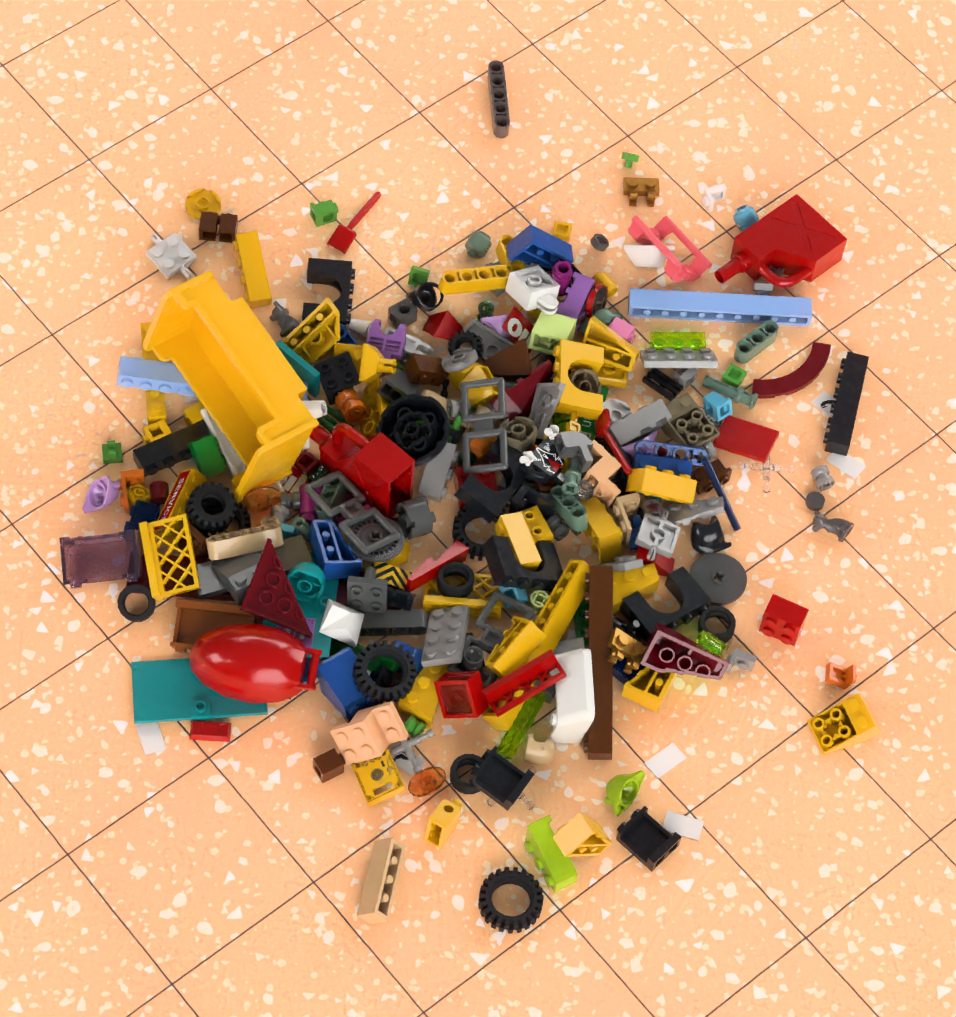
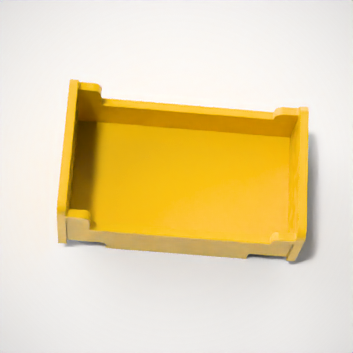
M211 270L168 290L163 294L142 346L147 352L153 350L158 359L163 362L173 361L247 467L246 470L235 475L231 481V485L235 490L233 499L239 503L292 475L291 469L313 428L317 427L319 422L316 418H313L301 401L307 387L243 297L234 301L230 300L215 280Z

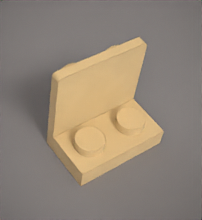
M638 492L616 497L615 505H613L612 516L615 524L622 529L623 537H621V542L624 548H627L629 545L632 531L629 521L633 520L632 515H637L640 503Z

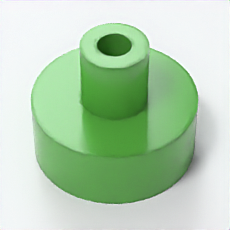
M622 152L621 159L626 160L624 167L631 168L633 162L638 163L640 156Z

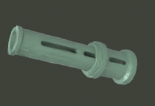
M708 375L705 376L702 382L703 387L728 396L737 404L739 402L749 406V409H753L759 395L757 393L747 392L743 387L736 388Z
M570 458L569 469L564 474L565 482L562 484V491L568 495L578 493V482L582 477L574 458Z

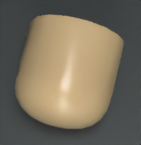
M527 731L524 761L540 765L549 764L555 755V742L547 736L545 742H537L533 739L534 733Z

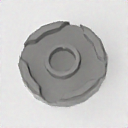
M470 347L457 349L453 352L454 355L450 357L449 354L442 359L441 365L445 372H457L474 364L478 359V354L476 350Z

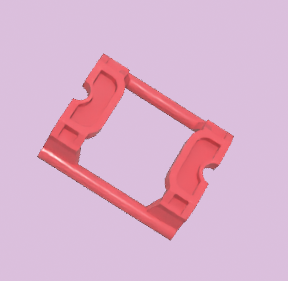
M637 215L632 218L628 233L637 243L655 245L667 258L666 266L664 267L665 273L673 282H681L682 279L686 282L695 281L707 269L712 267V263L668 216H664L654 228H648ZM673 232L695 256L690 265L682 264L661 240Z

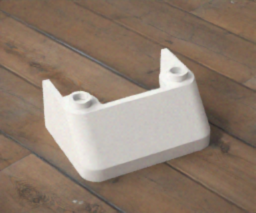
M584 648L555 655L567 676L555 683L557 708L550 716V724L553 725V730L549 735L554 742L579 744L594 720L595 702L591 650ZM557 668L550 671L551 676L559 673Z

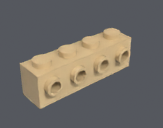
M393 837L374 841L357 916L369 924L389 921L406 848L405 845Z

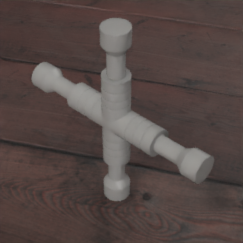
M432 729L427 730L421 736L417 735L409 740L400 741L401 744L391 748V755L395 756L404 751L408 760L413 765L414 773H420L422 769L417 764L416 756L411 747L421 743L426 738L435 736Z

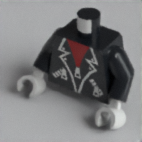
M550 425V428H545L544 434L549 437L545 438L533 452H523L524 456H521L519 459L521 462L519 468L526 472L529 479L541 484H545L550 478L558 485L565 480L564 474L559 470L565 463V460L560 459L554 445L557 439L555 436L559 433L557 425Z

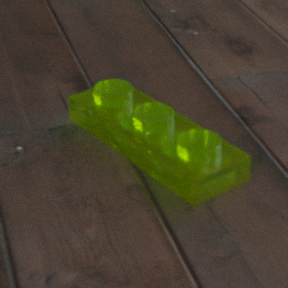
M650 331V348H655L656 350H663L664 348H673L674 350L692 348L693 350H700V348H706L705 332Z

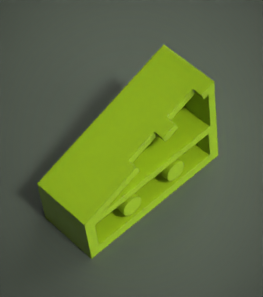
M548 815L527 826L524 846L526 851L533 855L536 868L542 870L546 885L552 887L554 892H557L576 883L578 873L570 857L564 856L553 839L555 834L550 826L552 819Z

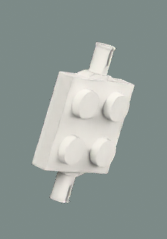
M156 233L151 235L150 239L156 245L146 251V256L167 279L180 273L187 280L192 278L193 273L188 270V267L197 260V256L176 233L163 240Z

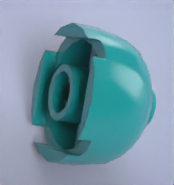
M306 561L300 562L290 569L287 578L293 588L296 599L310 601L311 598L316 597L318 599L323 594L326 578L318 565Z

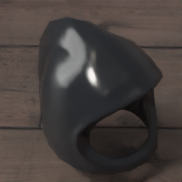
M425 282L407 293L406 298L411 303H414L418 309L430 312L442 303L444 295L440 292L441 298L436 305L437 296L434 287L438 289V284Z
M716 516L711 517L709 525L698 522L692 523L691 545L699 554L716 553L732 546L731 542H725L723 531Z

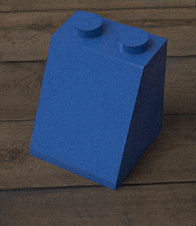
M349 646L319 663L317 668L321 692L346 720L353 717L358 710L368 708L378 702L377 699L374 702L369 701L370 696L365 698L362 696L363 691L359 692L357 690L358 684L355 685L353 681L355 678L353 677V667L357 657Z

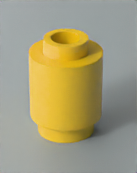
M605 271L597 272L592 277L595 280L594 285L599 283L607 286L608 298L617 293V284Z

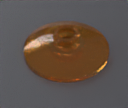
M271 486L257 487L244 496L243 505L250 512H265L271 510L273 505L279 504L281 494L278 489Z
M440 767L423 769L410 780L408 790L416 797L430 795L444 784L446 773Z

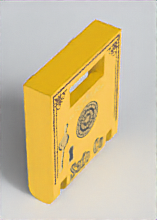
M388 747L384 751L386 755L359 762L360 767H357L355 763L351 764L369 807L407 790ZM392 782L393 788L378 795L375 794L374 790Z

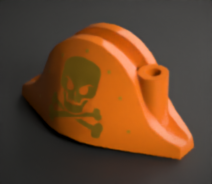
M497 436L471 440L470 453L477 460L487 461L483 456L497 440Z

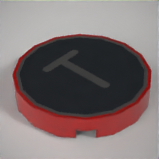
M598 283L594 285L595 290H591L588 295L585 309L588 312L586 316L589 319L596 311L606 306L608 290L607 286Z

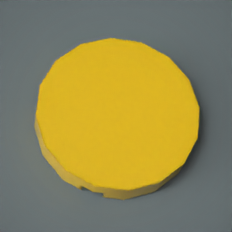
M200 188L188 194L185 201V209L191 218L200 221L201 211L219 214L221 211V200L214 191Z

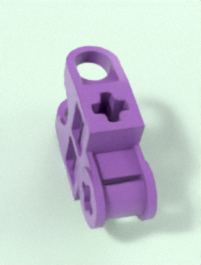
M375 319L368 331L365 344L375 346L386 359L402 361L406 346V324L400 323L399 328L393 334L385 335L380 330L381 320ZM383 372L381 376H385L388 373Z

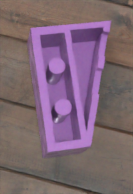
M574 272L572 285L570 288L567 287L565 291L567 294L563 302H560L556 313L577 319L574 332L576 336L580 327V321L583 322L587 315L585 309L589 293L594 288L595 280Z

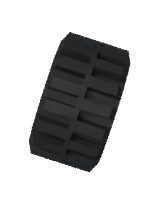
M213 481L209 485L207 482L202 483L201 486L198 485L190 494L185 508L188 521H191L190 524L195 526L198 531H203L205 535L208 532L211 535H215L217 531L219 534L222 533L224 529L229 527L237 511V507H235L237 501L233 500L235 496L233 492L229 493L230 489L227 486L223 488V484L215 485ZM201 503H215L219 507L221 514L210 515L206 513Z

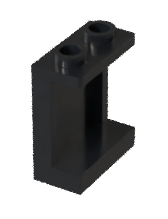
M495 745L492 750L487 749L481 757L484 760L482 764L479 765L477 763L471 770L470 774L473 776L469 782L508 811L535 774L529 769L526 773L522 772L496 752L498 747Z
M644 806L641 810L636 809L631 815V819L627 823L623 822L617 828L616 840L652 872L680 845L682 837L676 832L671 835L647 813L648 808Z

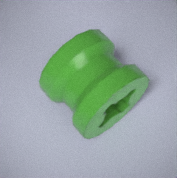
M411 715L404 726L413 738L417 735L421 736L427 724L423 721H418L417 717Z

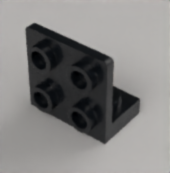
M348 351L314 365V368L320 372V382L330 405L335 404V396L338 395V392L361 383Z
M523 484L511 499L509 514L537 505L545 521H547L554 515L556 503L551 498L538 493L533 487Z

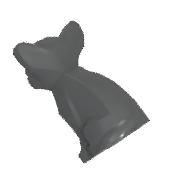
M275 301V308L272 310V315L269 318L271 321H277L281 328V338L284 336L286 338L299 323L295 318L289 316L287 308L282 307Z
M814 512V526L812 530L817 532L824 528L828 533L837 535L839 542H843L854 527V523L845 519H827L823 514Z

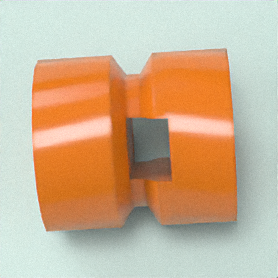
M343 390L335 398V404L347 423L357 424L364 420L368 413L367 408L355 390Z

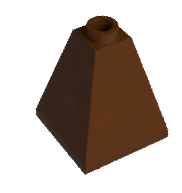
M521 339L486 359L483 366H487L493 376L502 377L505 381L516 382L519 378H527L532 367L526 339Z

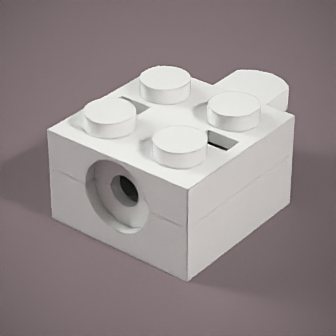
M539 265L509 273L505 291L526 311L540 308L548 315L557 312L559 304L557 296L560 285Z

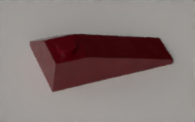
M549 359L531 370L527 378L516 380L517 384L512 388H505L506 417L500 419L502 422L508 418L509 421L515 420L517 416L528 418L537 383H548L554 373L552 371L553 364ZM498 394L489 402L494 412L498 411Z
M659 623L656 624L648 640L640 662L641 665L660 673L670 672L677 673V675H694L700 678L716 680L722 679L730 663L682 634Z

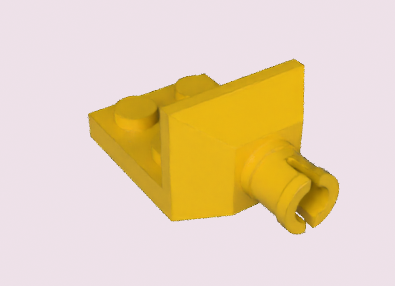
M335 343L333 357L347 351L349 352L361 383L372 384L383 372L394 374L396 368L388 366H397L396 359L384 358L375 346L365 343L363 345Z

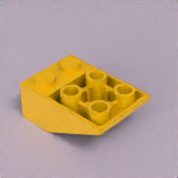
M860 693L807 720L823 755L865 742L882 733L865 698Z

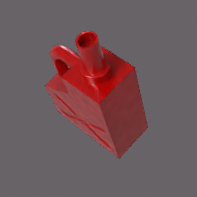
M796 194L738 234L734 239L730 256L731 260L716 270L714 275L718 282L722 284L739 272L746 273L754 281L764 277L774 286L782 288L792 287L802 280L812 282L842 260L847 238ZM772 265L775 269H784L783 274L788 275V277L778 276L769 267Z
M345 423L336 424L332 433H328L319 425L313 428L309 437L319 445L320 469L327 475L340 470L369 501L370 507H376L384 517L391 519L396 515L395 507L397 503L412 499L415 460L382 432L365 438L356 429Z

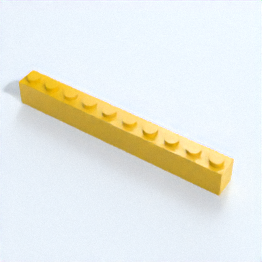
M584 560L569 561L535 620L534 624L546 637L543 640V644L530 655L531 657L528 662L550 649L554 651L580 603L583 601L585 591L589 589V585H585V573H589V565ZM535 680L534 682H532L531 686L534 687V684H535V682H536L537 680ZM518 690L514 693L513 697L521 696L524 691ZM502 700L496 703L495 706L499 709L506 704V701ZM525 701L499 717L496 716L488 703L489 708L481 716L494 730L509 731Z

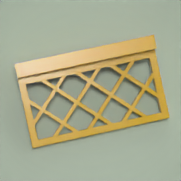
M187 514L151 523L147 521L139 523L152 597L159 602L165 600V597L200 589ZM183 520L184 526L180 532L172 529L177 521ZM164 526L167 529L159 537L155 534L154 527ZM170 530L177 534L172 544L164 540ZM181 537L187 540V545L183 551L175 547ZM162 542L170 546L164 556L158 551ZM173 549L181 553L176 562L168 559ZM184 556L190 558L191 562L187 569L179 565ZM165 561L173 564L168 574L164 573L161 568ZM177 567L184 571L179 581L171 577ZM188 574L193 576V585L185 586L182 584ZM169 579L177 583L173 590H165V584Z
M474 573V580H477L479 584L473 587L470 594L474 593L478 599H469L467 597L443 596L437 588V582L429 581L424 587L423 610L430 614L431 610L468 605L470 609L469 617L478 618L488 602L486 598L491 596L494 591H500L498 588L500 586L492 588L487 584L493 581L490 574ZM451 575L444 579L446 583L452 586H461L467 583L465 578L458 575ZM457 578L460 582L453 585L449 580ZM484 587L488 592L482 595L477 590ZM435 590L439 595H428V593ZM498 600L487 619L500 620L502 601Z

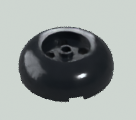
M409 394L392 402L381 414V420L378 427H376L375 434L382 432L415 460V467L424 465L436 458L446 446L450 434V421L444 407L435 398L420 394ZM418 421H424L421 425L417 424Z

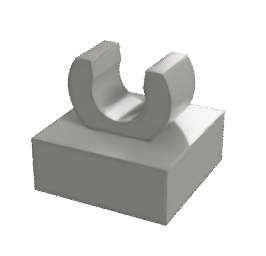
M754 283L752 291L756 292L755 295L761 293L769 295L773 291V284Z
M681 368L680 371L683 374L678 373V371L674 372V378L679 380L678 383L683 386L682 391L696 380L698 371L696 368Z

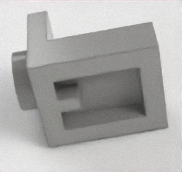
M735 648L733 654L729 653L726 658L730 662L726 672L730 673L733 665L741 670L752 672L757 656Z

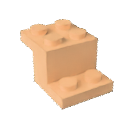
M593 440L594 445L590 451L593 456V463L578 486L579 490L589 499L597 497L601 503L605 504L608 511L615 502L616 497L622 492L616 484L611 482L622 465L601 444Z
M392 701L358 710L349 723L332 727L330 730L347 765L379 757L384 753L389 744L405 740L409 736Z

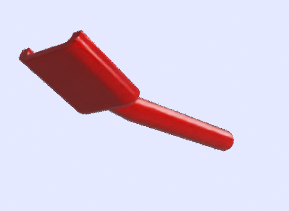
M379 191L375 192L347 227L342 224L338 225L327 245L345 254L357 236V233L352 229L380 199L381 193Z
M603 409L599 418L594 421L596 437L600 439L602 435L604 436L616 459L622 465L621 467L625 474L630 475L632 473L631 467L613 437L607 431L611 424L609 409Z

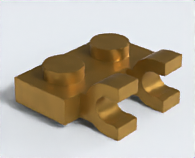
M623 178V195L629 196V206H636L638 196H647V207H654L655 196L659 197L660 193L659 178Z
M617 627L612 629L607 645L612 649L608 661L614 665L617 659L621 661L624 657L627 658L623 671L631 674L632 669H639L646 646Z

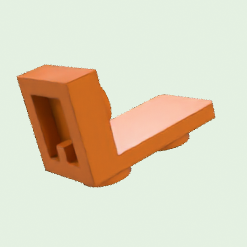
M144 469L120 471L121 479H117V481L120 482L119 491H123V495H120L121 507H125V513H129L126 487L136 484L145 485Z

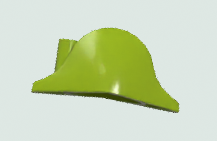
M644 771L619 774L607 783L605 789L607 796L604 799V803L613 806V812L617 817L636 798L646 775Z

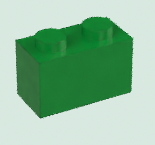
M212 434L187 443L198 471L206 478L227 470L225 467L227 465L226 459L223 454H220L218 449L220 447L219 442Z

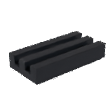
M652 368L642 378L643 383L669 401L674 400L683 390L682 385L657 368Z

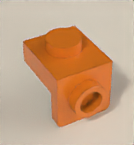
M829 662L826 664L825 682L846 689L857 680V666L852 664L845 668Z

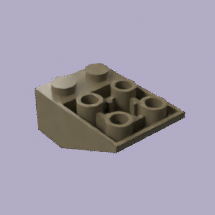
M688 392L665 404L672 418L661 429L679 445L700 447L720 436L719 431Z

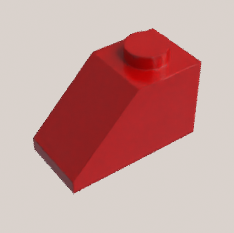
M638 546L636 558L642 559L643 565L654 563L660 576L667 577L669 573L673 572L674 558H667L656 553L655 559L651 561L647 559L649 550Z

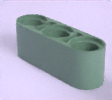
M771 320L766 321L742 338L736 345L735 361L745 364L773 344L778 333V324Z
M336 479L324 485L320 497L331 508H334L345 502L348 491ZM317 504L315 505V511L319 520L331 519L333 523L337 520L339 514L329 517Z
M562 485L551 488V499L556 503L555 511L572 530L577 532L586 530L588 528L586 508L574 495L564 493Z

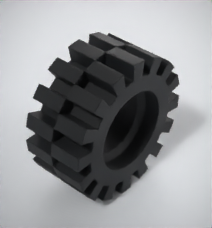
M462 330L460 331L461 334L456 332V337L452 336L450 338L451 342H448L450 356L454 355L453 352L459 349L461 344L469 342L472 344L473 350H476L478 357H482L483 345L475 333H471L468 330L465 333Z

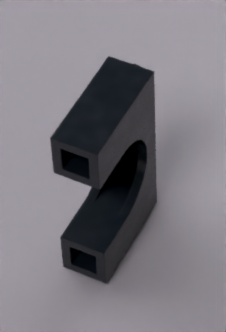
M309 258L307 283L330 285L339 291L341 295L333 304L339 310L340 324L347 327L351 321V314L348 313V309L352 310L353 301L349 297L350 294L353 295L354 284L351 283V280H355L356 269H352V261ZM304 302L302 321L320 304Z
M499 437L483 456L491 464L501 463ZM508 444V469L500 470L506 481L505 490H491L470 474L454 494L455 497L489 524L494 519L498 520L500 515H503L505 512L503 507L510 505L513 498L512 495L516 494L523 484L521 483L529 480L526 472L519 468L521 464L519 459L524 455Z
M492 535L482 545L494 586L552 592L563 573L554 543L547 541H537L535 543L542 561L537 570L533 572L525 569L516 560L508 537Z
M684 566L669 573L664 584L677 599L680 605L679 610L673 613L656 611L638 591L622 599L619 608L620 612L629 623L634 620L639 622L640 626L636 630L639 631L638 634L647 643L657 623L675 631L680 625H686L696 616L701 615L711 603L710 597Z

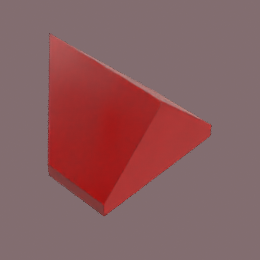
M447 310L430 315L422 331L429 333L433 337L451 341L450 338L452 336L456 337V332L461 334L460 331L463 330V327Z

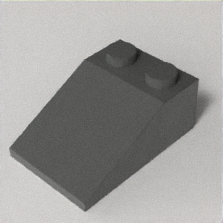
M253 553L221 559L211 564L238 606L243 602L259 562V558Z

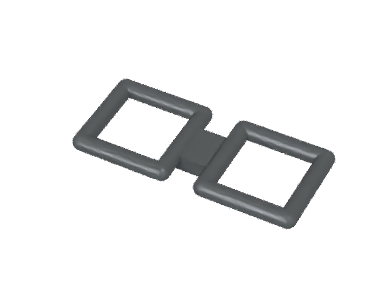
M498 377L462 382L460 384L461 421L463 423L474 422V432L462 434L463 473L475 474L508 469L507 430L505 428H494L495 419L506 417L504 378ZM497 385L498 411L469 415L468 389ZM499 436L501 463L470 466V440Z
M340 470L334 471L304 486V491L327 516L333 517L341 513L346 520L340 522L338 526L363 554L367 555L401 537V534L376 507H371L367 510L362 507L360 503L365 501V496ZM338 479L354 495V498L331 508L318 495L315 489ZM373 516L390 535L366 546L349 526Z
M498 590L494 591L475 622V626L485 632L480 640L472 635L466 636L463 656L464 651L471 644L491 654L495 645H500L503 641V632L485 623L498 600L525 613L524 619L532 620L535 610ZM459 663L449 664L447 667L448 672H464L457 668ZM491 671L485 682L482 681L484 688L493 684L498 677L493 671Z

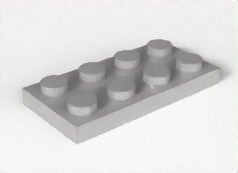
M645 348V350H640V359L644 368H718V359L710 348H700V350H693L692 348H682V350H674L673 348H664L663 350Z
M468 605L438 608L430 611L421 658L423 668L462 662L470 615Z

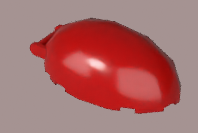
M233 624L213 629L199 637L188 655L191 671L204 686L227 698L246 703L264 704L277 703L297 696L302 692V689L316 691V686L314 685L322 650L307 648L302 641L281 629L262 624ZM308 654H311L307 684H303Z

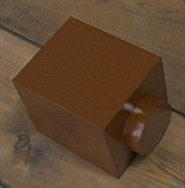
M335 748L313 758V769L322 783L344 773L345 759L341 753L338 754Z

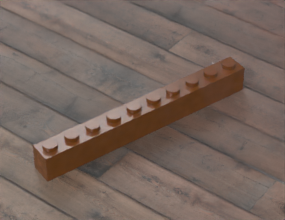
M589 566V573H585V585H589V591H585V603H589V610H585V621H589V628H585V640H589V647H585V649L591 650L595 716L585 733L588 734V741H584V753H588V760H612L613 664L608 661L612 649L607 645L613 629V566Z

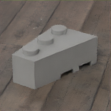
M662 398L649 405L641 407L633 414L631 412L625 415L620 421H612L607 431L611 434L617 445L624 447L640 440L655 430H660L672 418V415Z
M447 442L442 452L426 464L418 489L419 497L425 496L427 499L441 503L442 498L446 497L448 491L446 486L448 481L452 479L453 468L459 458L460 452L457 450V445Z

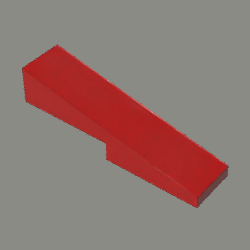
M456 540L436 561L429 557L408 577L404 591L412 592L438 577L440 568L447 563H463L466 561L469 547Z

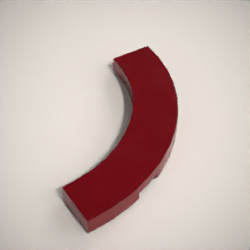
M813 342L807 360L797 370L786 376L765 380L754 379L752 394L757 393L760 399L775 398V396H787L805 388L819 376L825 367L830 354L831 344Z

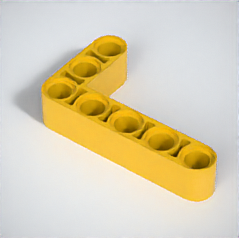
M502 235L495 250L500 265L447 270L442 274L438 285L439 291L442 294L451 295L506 289L509 273L526 268L521 260L508 261L507 243L513 237L510 235Z

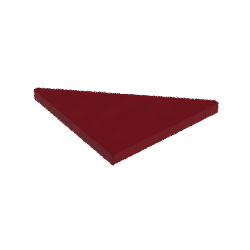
M268 538L240 610L312 638L313 634L308 627L293 588L284 572L283 565L274 549L272 540Z

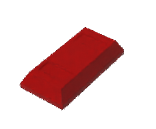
M191 721L189 740L230 742L232 723Z

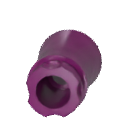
M558 261L553 267L550 276L560 285L558 297L567 294L565 293L567 287H571L572 268L568 261Z
M304 483L299 486V517L304 518L311 525L312 520L319 519L315 511L316 503L304 491V486L309 483ZM324 486L315 489L319 496Z

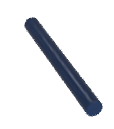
M710 460L704 461L703 465L718 497L723 496L724 510L734 532L740 530L741 527Z

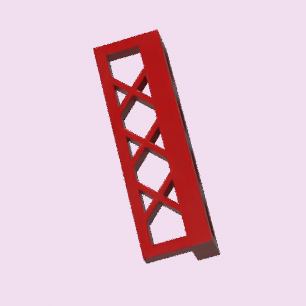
M550 649L484 688L482 692L496 716L499 717L565 678L567 675ZM555 668L558 669V674L554 676H548L550 671L554 670ZM535 680H541L538 686H531ZM518 690L524 691L521 696L513 697L514 693ZM502 700L506 701V704L499 709L495 706L496 703Z

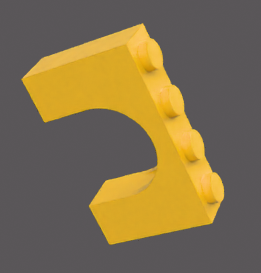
M561 339L553 350L555 362L552 371L555 373V377L552 383L561 382L566 384L554 412L571 415L572 411H576V413H579L578 417L597 420L603 412V395L585 392L576 388L568 377V371L582 368L598 373L604 364V348Z

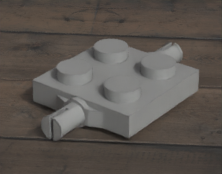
M666 509L661 511L660 517L645 512L634 543L649 550L647 559L651 561L655 559L656 553L671 558L681 527L667 520L669 511H666Z

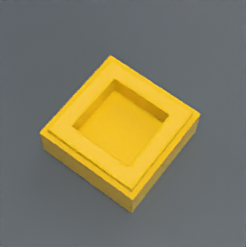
M555 221L552 235L569 242L572 224Z

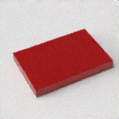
M729 415L724 419L719 429L720 436L714 439L713 445L716 448L766 463L779 437V431Z

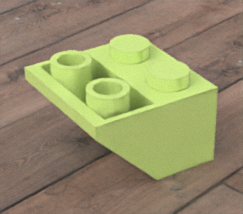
M541 311L532 329L528 348L553 355L554 347L559 344L561 339L573 341L577 319L557 313L548 315Z

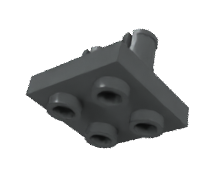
M373 567L365 569L364 577L348 576L347 607L357 611L386 614L388 580L376 579V569Z

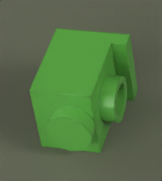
M331 199L321 201L315 205L313 202L310 203V216L316 227L337 221L338 206Z

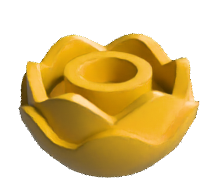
M141 484L130 486L127 491L128 500L137 506L146 504L151 498L149 489Z

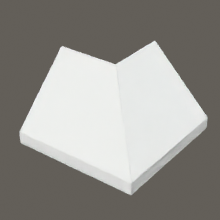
M624 245V250L635 267H661L667 260L655 245ZM666 246L671 252L675 250V246Z
M328 599L319 632L356 647L364 613Z

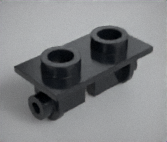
M388 587L387 605L411 611L416 594H412L411 591L407 592Z
M381 665L380 671L376 670L370 673V677L375 684L383 688L394 687L402 681V677Z

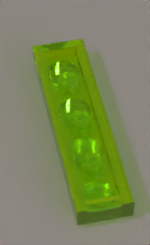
M543 691L525 701L509 731H506L496 752L505 759H512L516 755L517 749L525 739L527 731L534 723L539 710L543 707V703L547 698Z

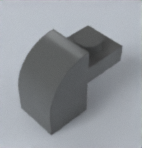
M577 431L559 432L554 445L560 459L574 458L580 473L588 472L593 463V456L590 453L594 445L593 442L586 435Z

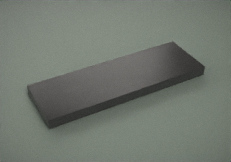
M302 535L285 539L282 546L274 548L286 575L294 565L300 562L307 561L313 563ZM263 550L253 552V554L260 559ZM211 560L196 565L200 582V589H197L200 600L229 592L211 566V564L219 560Z

